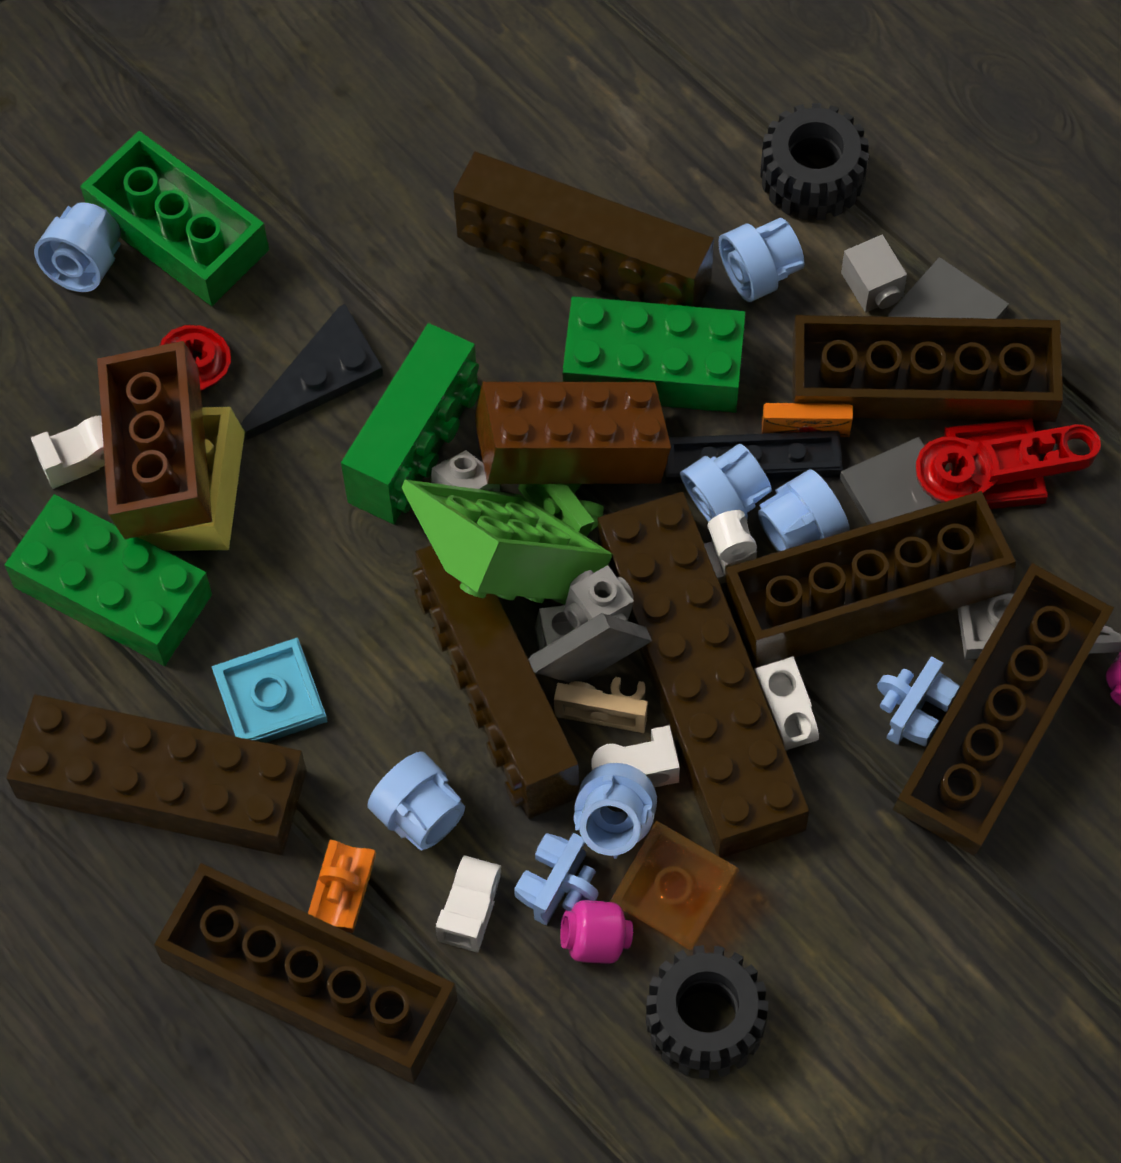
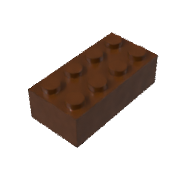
M180 341L97 358L108 515L123 538L129 539L212 522L199 368L185 342Z
M482 382L475 413V424L487 484L661 483L671 451V444L655 382Z

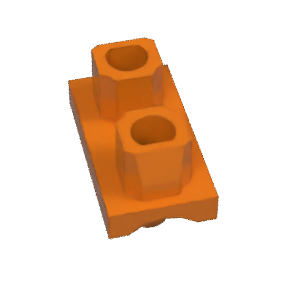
M330 840L308 914L346 932L353 933L375 861L376 851L369 848H356Z

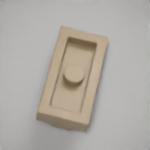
M615 677L611 683V694L596 690L594 686L585 682L574 681L569 683V685L557 683L554 696L555 717L644 733L648 701H644L645 683L639 681L637 691L632 696H624L620 693L621 678Z

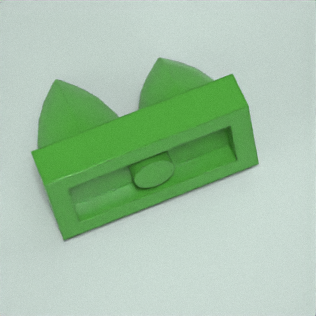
M520 484L518 487L525 498L586 537L590 531L598 526V517L603 516L604 507L591 501L578 500L574 495L581 484Z

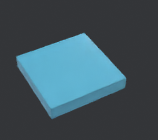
M298 637L212 666L235 737L267 743L327 722L323 705Z

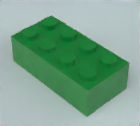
M141 131L134 134L80 186L85 203H91L104 210L106 209L116 220L120 228V238L211 307L269 251L265 225L261 220Z
M572 296L562 372L563 382H655L661 406L736 413L746 311Z
M430 323L426 325L341 461L347 502L393 525L401 512H409L412 507L401 488L404 480L421 481L423 476L426 478L431 476L432 467L438 463L439 454L437 453L444 442L450 443L454 439L460 425L459 417L466 407L469 409L473 407L480 394L481 385L478 384L477 377L479 364L476 363L474 343Z
M53 494L4 565L13 587L164 667L212 596L205 571L139 537L124 539L114 524Z

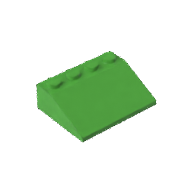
M404 480L401 487L445 571L461 581L460 588L463 591L479 598H485L487 594H495L507 600H515L516 596H522L538 603H543L546 598L566 605L571 582L588 570H592L595 573L606 567L613 555L521 494Z

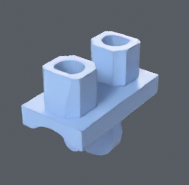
M931 656L912 687L909 686V683L914 675L907 669H902L898 677L883 675L877 687L885 697L880 704V708L891 713L896 704L900 705L890 721L892 728L886 739L899 745L904 737L922 746H927L938 727L939 720L921 711V708L927 701L947 712L960 689L958 684L941 673L943 662Z
M546 833L537 848L535 860L553 868L548 879L545 880L526 870L515 887V897L534 910V920L546 926L565 892L567 896L562 903V907L567 911H571L577 902L581 900L595 901L599 895L598 890L590 884L596 873L593 868L584 865L579 875L575 876L586 856V852L583 849L585 842L581 836L573 833L568 841L562 837Z

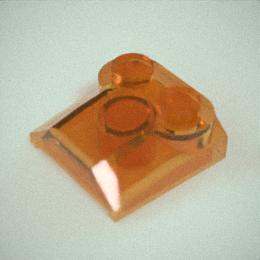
M656 821L610 902L617 903L623 911L692 951L721 901L730 893L734 879L740 869Z

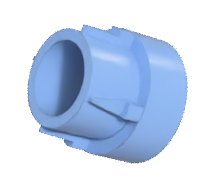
M78 203L72 208L68 206L60 218L56 216L35 245V259L41 270L58 285L76 292L92 291L99 285L116 259L113 255L121 245L118 241L120 238V228L112 215L106 209L104 210L97 205Z
M778 218L756 229L747 223L719 236V251L726 272L738 293L747 302H752L778 289V281L804 268V255L801 245L793 229L783 218Z
M742 444L736 445L718 458L715 456L712 458L704 456L680 472L681 479L689 495L708 522L717 515L732 510L744 511L747 519V513L756 507L755 503L772 492L770 482L763 469L749 450Z
M811 469L776 489V495L759 505L761 509L758 511L761 525L778 552L850 531L847 517L838 499L822 477Z
M422 751L406 757L394 766L375 787L367 804L368 809L389 830L395 831L401 838L406 837L421 851L432 847L442 840L456 826L465 811V805L460 801L461 798L447 784L449 780L446 773Z
M608 763L593 769L582 781L576 798L574 813L575 831L580 830L583 841L592 850L603 855L614 856V859H617L618 855L626 853L643 839L652 826L657 807V795L652 782L642 771L628 764ZM607 806L618 807L623 811L615 812L610 810Z

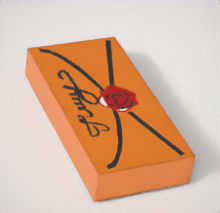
M766 403L763 407L762 434L839 431L840 437H850L853 406L850 404Z

